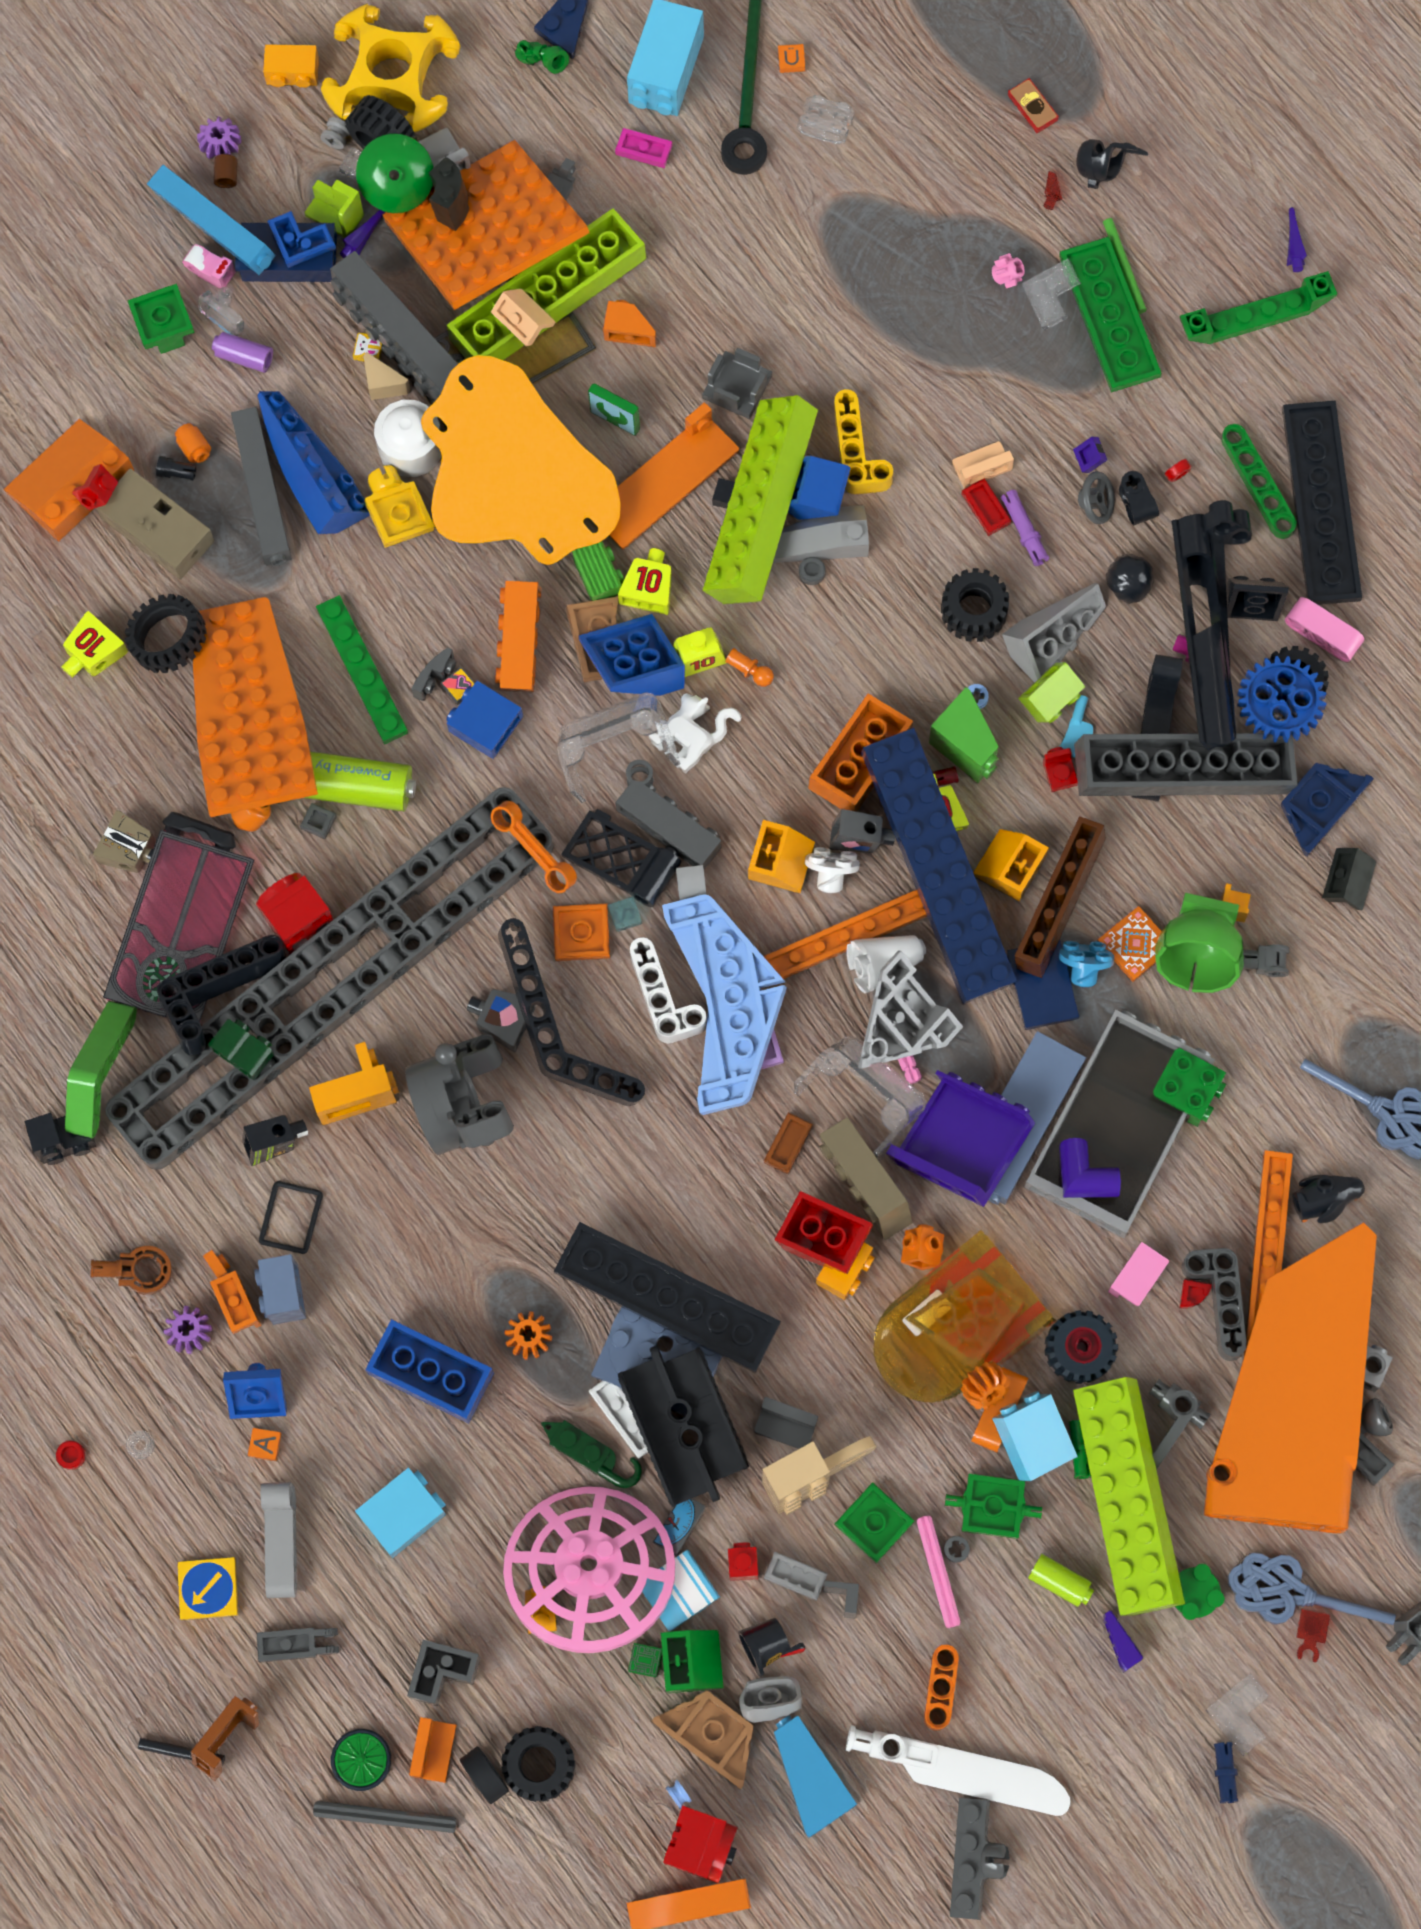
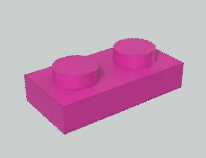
M623 128L615 153L621 157L665 169L672 149V141Z

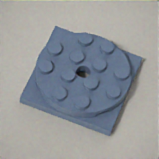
M621 1307L613 1321L609 1336L591 1376L622 1388L618 1380L619 1372L652 1360L649 1349L657 1345V1341L663 1337H669L673 1341V1347L670 1351H660L664 1362L700 1347L714 1377L722 1356ZM675 1403L671 1407V1411L682 1416L687 1415V1407L683 1403Z

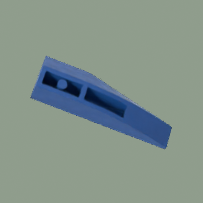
M260 391L257 396L273 450L293 494L318 534L339 533L370 516L365 498L357 488L353 478L279 391Z

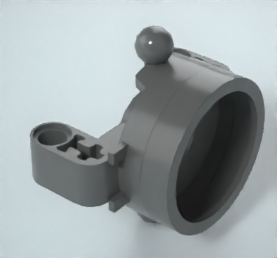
M481 1035L456 1045L443 1043L437 1047L435 1056L408 1065L405 1068L407 1086L422 1131L436 1155H441L458 1148H475L481 1145L490 1146L495 1140L509 1135L514 1129L513 1122L503 1102L492 1101L480 1105L472 1081L473 1077L498 1068L503 1062L502 1055L491 1035Z

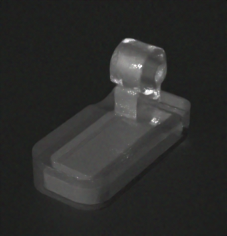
M222 287L214 295L209 290L202 293L198 301L200 312L226 333L235 336L241 334L244 330V321L238 313L228 306L232 301V290L228 287Z

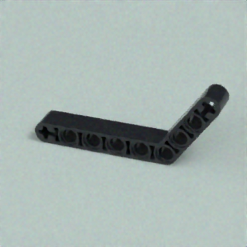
M510 918L506 920L499 929L498 939L541 1073L548 1078L624 1106L637 1104L645 1094V1087L642 1081L564 1051L526 928L519 919ZM509 928H511L512 931L518 932L514 938L516 946H514L511 949L510 947H512V945L514 944V940L511 934H506ZM516 953L523 954L527 959V963L524 965L517 964L513 959V955ZM522 980H532L535 984V990H525L522 987ZM530 1006H540L543 1010V1016L534 1017L530 1012ZM541 1031L548 1032L551 1035L552 1041L547 1044L542 1043L538 1038V1033ZM547 1058H556L560 1063V1068L557 1070L550 1069L547 1066ZM573 1068H583L586 1073L585 1079L575 1078L572 1072ZM599 1077H608L612 1083L611 1088H602L598 1082ZM619 1082H621L622 1084L619 1086L621 1089L615 1093L614 1091L618 1087ZM630 1086L634 1088L633 1092L635 1093L632 1098L628 1097L629 1092L626 1091Z

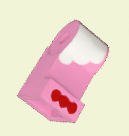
M197 244L192 246L182 261L189 271L221 290L225 289L236 273L232 260L224 256L221 258Z

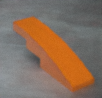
M746 1879L627 1903L631 1929H652L751 1908Z

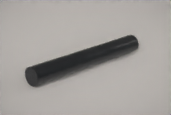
M144 1738L139 1740V1750L192 1760V1748ZM215 1753V1755L221 1759L223 1767L225 1755Z

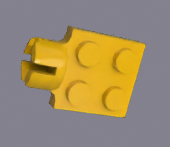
M391 465L383 466L386 471L383 475L380 468H377L368 475V484L372 495L365 498V503L385 548L434 531L435 526L414 481L404 483L396 468Z

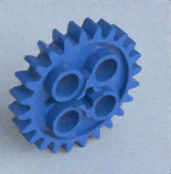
M1276 656L1274 663L1271 664L1265 658L1263 667L1255 663L1254 672L1251 670L1246 672L1245 676L1247 679L1241 680L1240 686L1242 688L1237 693V696L1241 697L1237 702V706L1245 707L1241 710L1240 717L1248 716L1245 725L1254 724V734L1262 730L1264 731L1263 739H1266L1271 734L1273 735L1274 742H1277L1279 736H1283L1285 743H1288L1290 735L1297 741L1300 738V731L1307 736L1310 732L1309 727L1314 729L1317 727V720H1321L1324 714L1320 710H1324L1326 707V703L1321 701L1325 699L1326 692L1319 691L1323 687V682H1315L1318 673L1309 675L1310 665L1302 669L1300 668L1299 659L1293 665L1290 664L1289 656L1286 657L1284 663H1281L1279 657ZM1286 678L1291 684L1282 685L1278 679ZM1263 692L1268 695L1269 699L1261 700L1256 694ZM1303 699L1307 705L1299 706L1294 700ZM1280 713L1286 720L1278 721L1273 717V714Z

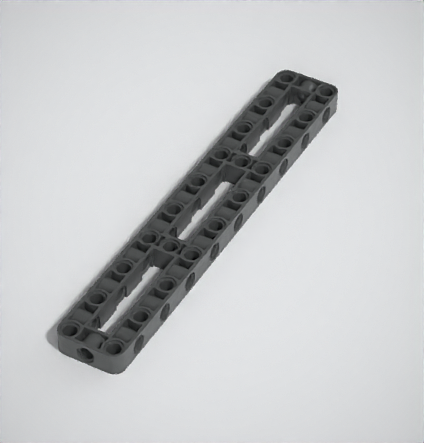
M502 787L492 792L201 1026L205 1039L214 1038L227 1019L233 1022L238 1019L250 1028L256 1038L261 1035L272 1044L270 1049L273 1050L274 1055L255 1080H252L237 1068H233L155 1131L144 1118V1112L160 1099L162 1101L185 1084L188 1081L187 1078L204 1065L206 1067L218 1057L210 1048H205L203 1052L197 1055H188L182 1050L181 1045L178 1044L108 1101L105 1108L108 1119L149 1168L160 1170L168 1166L539 865L519 841L516 840L416 922L413 923L401 909V905L415 894L419 895L442 877V872L457 860H463L485 842L484 839L496 830L491 821V812L498 806L500 801L509 800L519 806L522 811L521 822L536 839L546 841L543 847L552 854L553 842L550 832L513 790ZM502 810L503 818L511 823L510 815L505 810ZM463 833L470 836L465 842H458L456 840L457 836ZM419 867L428 869L427 873L423 876H416L414 874L415 870ZM495 873H502L504 875V878L499 882H494L490 879ZM377 901L386 903L381 910L372 909V905ZM452 907L462 908V912L457 916L448 914ZM393 921H401L403 923L402 927L398 930H391L389 925ZM379 928L390 943L287 1026L275 1015L273 1008L288 996L293 997L316 978V974L329 963H335L359 943L358 940L370 930ZM341 935L343 939L339 944H331L329 941L332 936ZM415 940L420 943L419 947L415 950H408L406 948L410 941ZM292 969L300 970V975L295 979L287 977L288 972ZM368 975H376L378 977L377 981L373 984L368 985L364 983V979ZM255 1003L258 1005L255 1012H244L248 1004ZM326 1009L335 1011L330 1019H323L321 1015ZM271 1023L275 1025L272 1032L267 1034L261 1032L265 1024ZM287 1043L292 1045L288 1053L281 1054L278 1052L281 1045ZM162 1073H171L169 1081L165 1083L158 1082L159 1076ZM246 1078L249 1080L245 1088L238 1089L235 1087L239 1079ZM121 1107L128 1108L127 1114L124 1117H115L117 1109ZM204 1113L205 1119L202 1123H192V1119L196 1114ZM152 1149H162V1153L157 1159L149 1158V1153Z

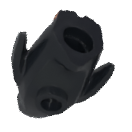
M1315 1175L1301 1180L1299 1186L1303 1188L1294 1192L1292 1197L1295 1210L1302 1223L1319 1217L1317 1219L1318 1223H1328L1335 1220L1351 1201H1356L1365 1192V1186L1358 1177Z

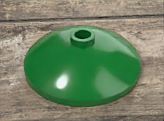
M397 133L385 134L372 140L361 152L356 166V179L362 195L371 205L388 213H403L419 206L429 195L433 186L429 172L434 166L428 151L414 138ZM397 170L399 178L396 180L391 179L390 171Z

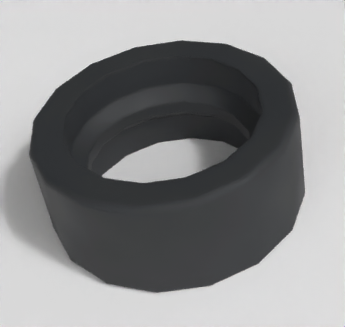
M478 1746L460 1758L463 1768L489 1804H493L509 1792L508 1787L494 1766Z

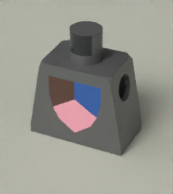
M841 809L832 823L830 849L874 853L880 844L893 846L895 836L892 829L882 828V817Z
M492 989L486 1001L472 996L468 1003L467 1011L479 1016L476 1023L478 1030L484 1034L491 1035L496 1042L512 1052H516L526 1030L516 994ZM536 1005L530 1006V1012L532 1015L535 1011Z

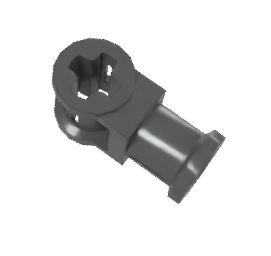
M1273 944L1267 946L1259 945L1257 950L1243 949V969H1256V974L1269 977H1286L1289 975V970L1286 968V958L1290 948L1285 945Z

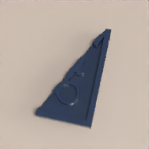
M558 0L534 26V32L553 46H560L573 59L576 53L578 37L581 34V25L585 18L588 0Z

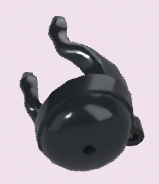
M1089 139L1084 141L1079 147L1076 166L1078 172L1083 177L1088 178V188L1098 189L1100 182H1108L1116 178L1126 153L1148 156V152L1127 142H1114L1105 149L1103 142L1100 140ZM1115 148L1121 149L1117 156L1111 158Z

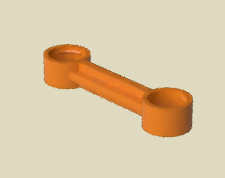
M505 801L492 810L491 821L494 827L501 832H511L546 872L545 882L553 892L563 893L576 883L577 875L574 868L566 862L558 863L521 822L522 811L516 803ZM502 810H505L510 815L511 823L503 818ZM556 871H559L564 876L566 884L558 880Z

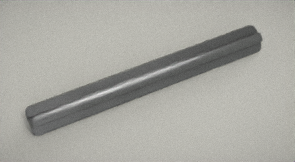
M316 1801L313 1808V1815L315 1817L454 1833L457 1825L455 1817L324 1801Z

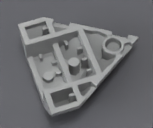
M898 950L880 970L858 1068L860 1069L870 1067L871 1064L885 1063L916 1055L928 1049L946 1047L963 1028L952 1012L946 1007L936 1005L912 976L917 970L902 951Z

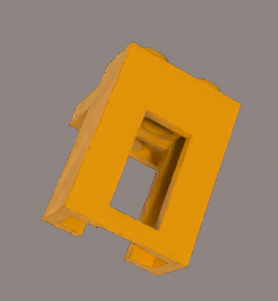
M366 1042L355 1044L362 1071L309 1087L316 1113L322 1125L397 1103L394 1094L399 1093L393 1072H387L384 1064L379 1065L374 1049H368Z

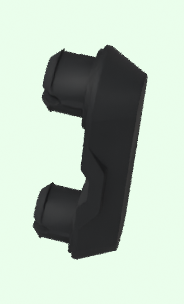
M171 812L163 820V824L166 825L164 831L180 835L181 830L187 833L195 832L200 834L203 839L214 842V847L226 851L236 847L234 834L176 812ZM213 853L215 856H220V858H228L226 856Z

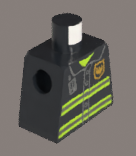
M281 1115L244 1126L242 1143L251 1166L294 1150L295 1139L308 1135V1131L303 1119L289 1124L286 1115Z

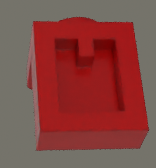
M1056 747L1050 749L1044 755L1043 766L1051 792L1078 785L1071 760L1072 752L1070 748Z

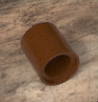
M221 154L215 157L214 184L217 187L233 188L237 185L238 159L235 156Z

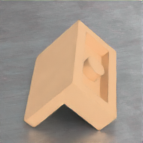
M522 289L503 291L491 311L525 346L532 345L542 329L553 327L556 323Z
M998 441L953 459L952 464L965 489L983 478L988 480L1011 471L1014 458L1010 450L1005 452L1001 442Z

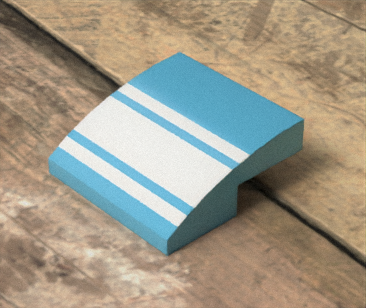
M689 1550L675 1557V1582L672 1594L664 1612L659 1617L669 1632L674 1631L692 1616L700 1613L720 1598ZM666 1564L659 1569L666 1571ZM647 1578L642 1592L653 1607L662 1592L664 1582Z

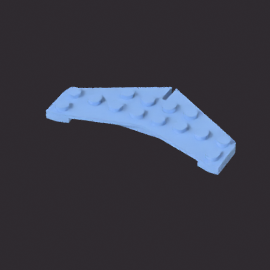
M699 895L662 905L664 918L679 943L706 997L708 1006L702 1077L697 1097L699 1112L702 1115L745 1105L752 1098L787 989L785 985L766 990L761 988L785 983L786 981L711 896Z

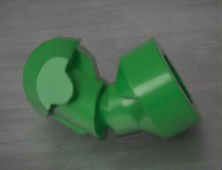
M522 40L517 44L515 56L524 64L534 66V63L542 60L543 66L549 72L558 74L569 63L568 53L560 46L547 47L546 44L528 42L527 40Z

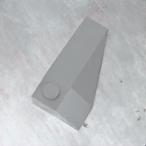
M864 505L840 507L838 516L806 519L783 528L773 563L803 561L809 557H815L820 560L868 557L869 538Z

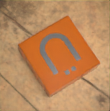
M803 44L778 46L780 73L805 71Z

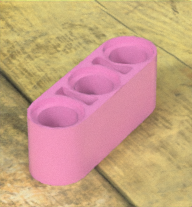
M1304 597L1298 599L1285 617V622L1290 628L1344 662H1349L1364 642V637L1359 631Z

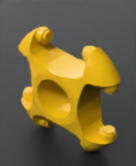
M367 3L350 11L335 24L334 38L343 42L350 38L358 39L360 41L359 55L347 83L340 87L335 79L325 78L321 86L322 95L330 109L343 121L346 120L355 109L354 106L358 105L364 96L370 95L386 101L394 108L407 111V116L404 117L411 125L414 133L423 130L440 119L446 113L448 105L447 97L443 95H436L430 101L422 98V86L427 69L434 56L440 52H443L446 57L452 59L459 55L461 46L457 36L438 14L425 16L424 28L427 29V33L394 32L370 25L379 20L380 8L368 5ZM398 58L410 65L409 70L404 75L392 80H384L372 74L373 68L379 62L386 59Z

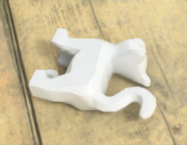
M686 693L681 697L680 710L669 718L659 734L652 732L649 735V739L659 751L666 749L673 742L677 741L683 748L679 753L671 754L669 760L686 774L699 762L703 754L708 753L715 743L724 738L727 733V718H732L737 722L741 721V713L737 709L730 707L719 711L715 719L716 731L710 734L693 721L710 709V706L706 704L708 698L701 699L697 695L692 696Z

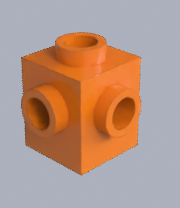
M920 1224L914 1229L905 1230L902 1242L901 1263L920 1270L940 1267L944 1234L936 1232L934 1227Z

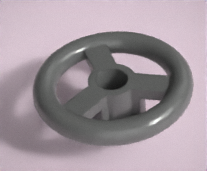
M1099 471L1088 475L1084 481L1083 488L1078 494L1079 506L1094 524L1101 525L1106 523L1112 516L1115 505L1112 483L1104 473ZM1098 479L1097 487L1091 488L1092 483ZM1104 488L1107 494V505L1104 502ZM1092 509H1099L1101 516L1098 517Z

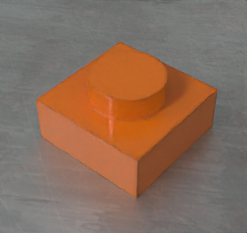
M213 1250L203 1255L217 1278L228 1274L227 1270L231 1266L222 1253L216 1256Z

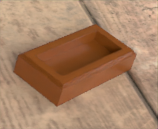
M788 1112L764 1159V1163L789 1175L813 1124Z

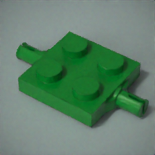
M968 1474L967 1489L963 1496L946 1494L945 1506L961 1507L963 1514L961 1532L1018 1539L1020 1524L1024 1516L1039 1519L1042 1516V1513H1038L1042 1512V1507L1026 1505L1024 1498L1025 1481Z

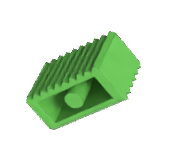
M601 541L597 544L572 551L573 561L591 601L618 595L624 577L620 569L615 570L612 565L615 558L610 546L604 547Z

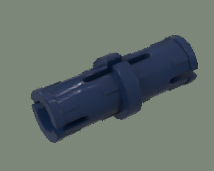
M1232 1742L1214 1744L1217 1770L1214 1771L1215 1777H1218L1219 1801L1222 1804L1226 1802H1239L1235 1776L1238 1775V1770L1234 1768Z

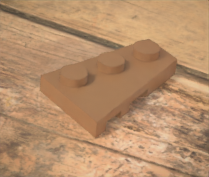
M618 596L571 604L566 607L584 682L601 680L603 678L580 643L579 635L616 625Z

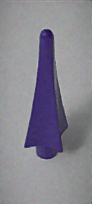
M1291 207L1289 208L1287 266L1292 265L1293 272H1301L1303 265H1305L1304 259L1307 257L1298 229L1295 209Z
M378 210L368 221L343 239L345 247L340 252L343 258L353 251L360 255L373 230L383 217L382 214L386 213L385 211Z

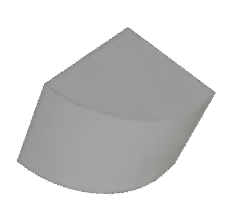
M703 865L676 868L679 900L706 895Z

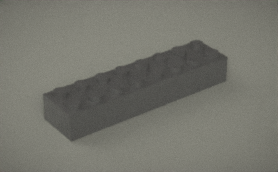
M353 251L330 268L332 277L330 282L334 288L333 297L339 305H345L350 310L351 318L357 324L361 323L366 328L365 332L373 342L376 340L381 342V349L389 360L394 359L398 363V369L406 378L410 377L415 382L414 386L422 396L426 395L431 400L430 403L432 405L441 395L449 373L458 363L357 252ZM461 375L459 382L466 390L471 391L473 384L465 375Z
M1236 733L1235 740L1223 747H1215L1209 751L1200 743L1198 734H1083L1074 744L1079 796L1288 794L1298 786L1292 735H1290L1288 743H1285L1283 736H1279L1277 742H1274L1273 735L1271 734L1266 739H1263V733Z

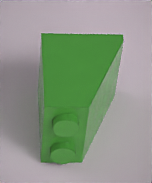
M965 687L931 725L929 744L979 783L983 777L988 779L996 770L997 766L995 764L999 759L997 757L999 746L971 691Z

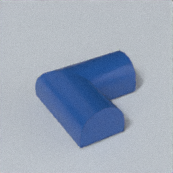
M292 211L267 221L288 268L336 249L326 223L301 233Z

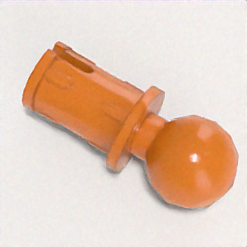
M735 648L730 651L725 662L744 673L745 678L752 675L754 682L758 686L766 687L774 679L772 669L767 666L758 667L757 659L752 660Z

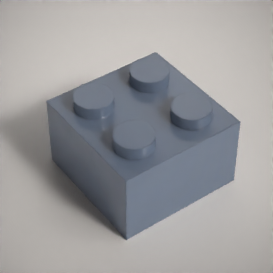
M289 1254L258 1260L259 1269H254L257 1286H260V1290L263 1291V1296L259 1297L261 1313H264L265 1318H269L273 1325L306 1319L299 1268L293 1256Z

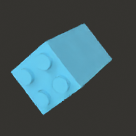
M653 0L627 76L628 101L630 104L639 109L648 108L656 110L662 115L671 114L678 116L704 38L702 10L664 0Z

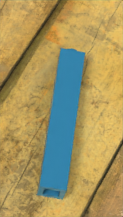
M162 165L148 181L147 185L157 196L255 273L260 275L264 269L269 267L276 255L266 244L165 165Z

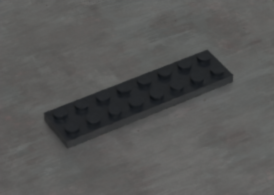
M1336 400L1285 404L1282 407L1307 599L1317 605L1361 601L1362 590Z
M581 1222L578 1223L554 1269L555 1274L756 1373L781 1324V1321Z

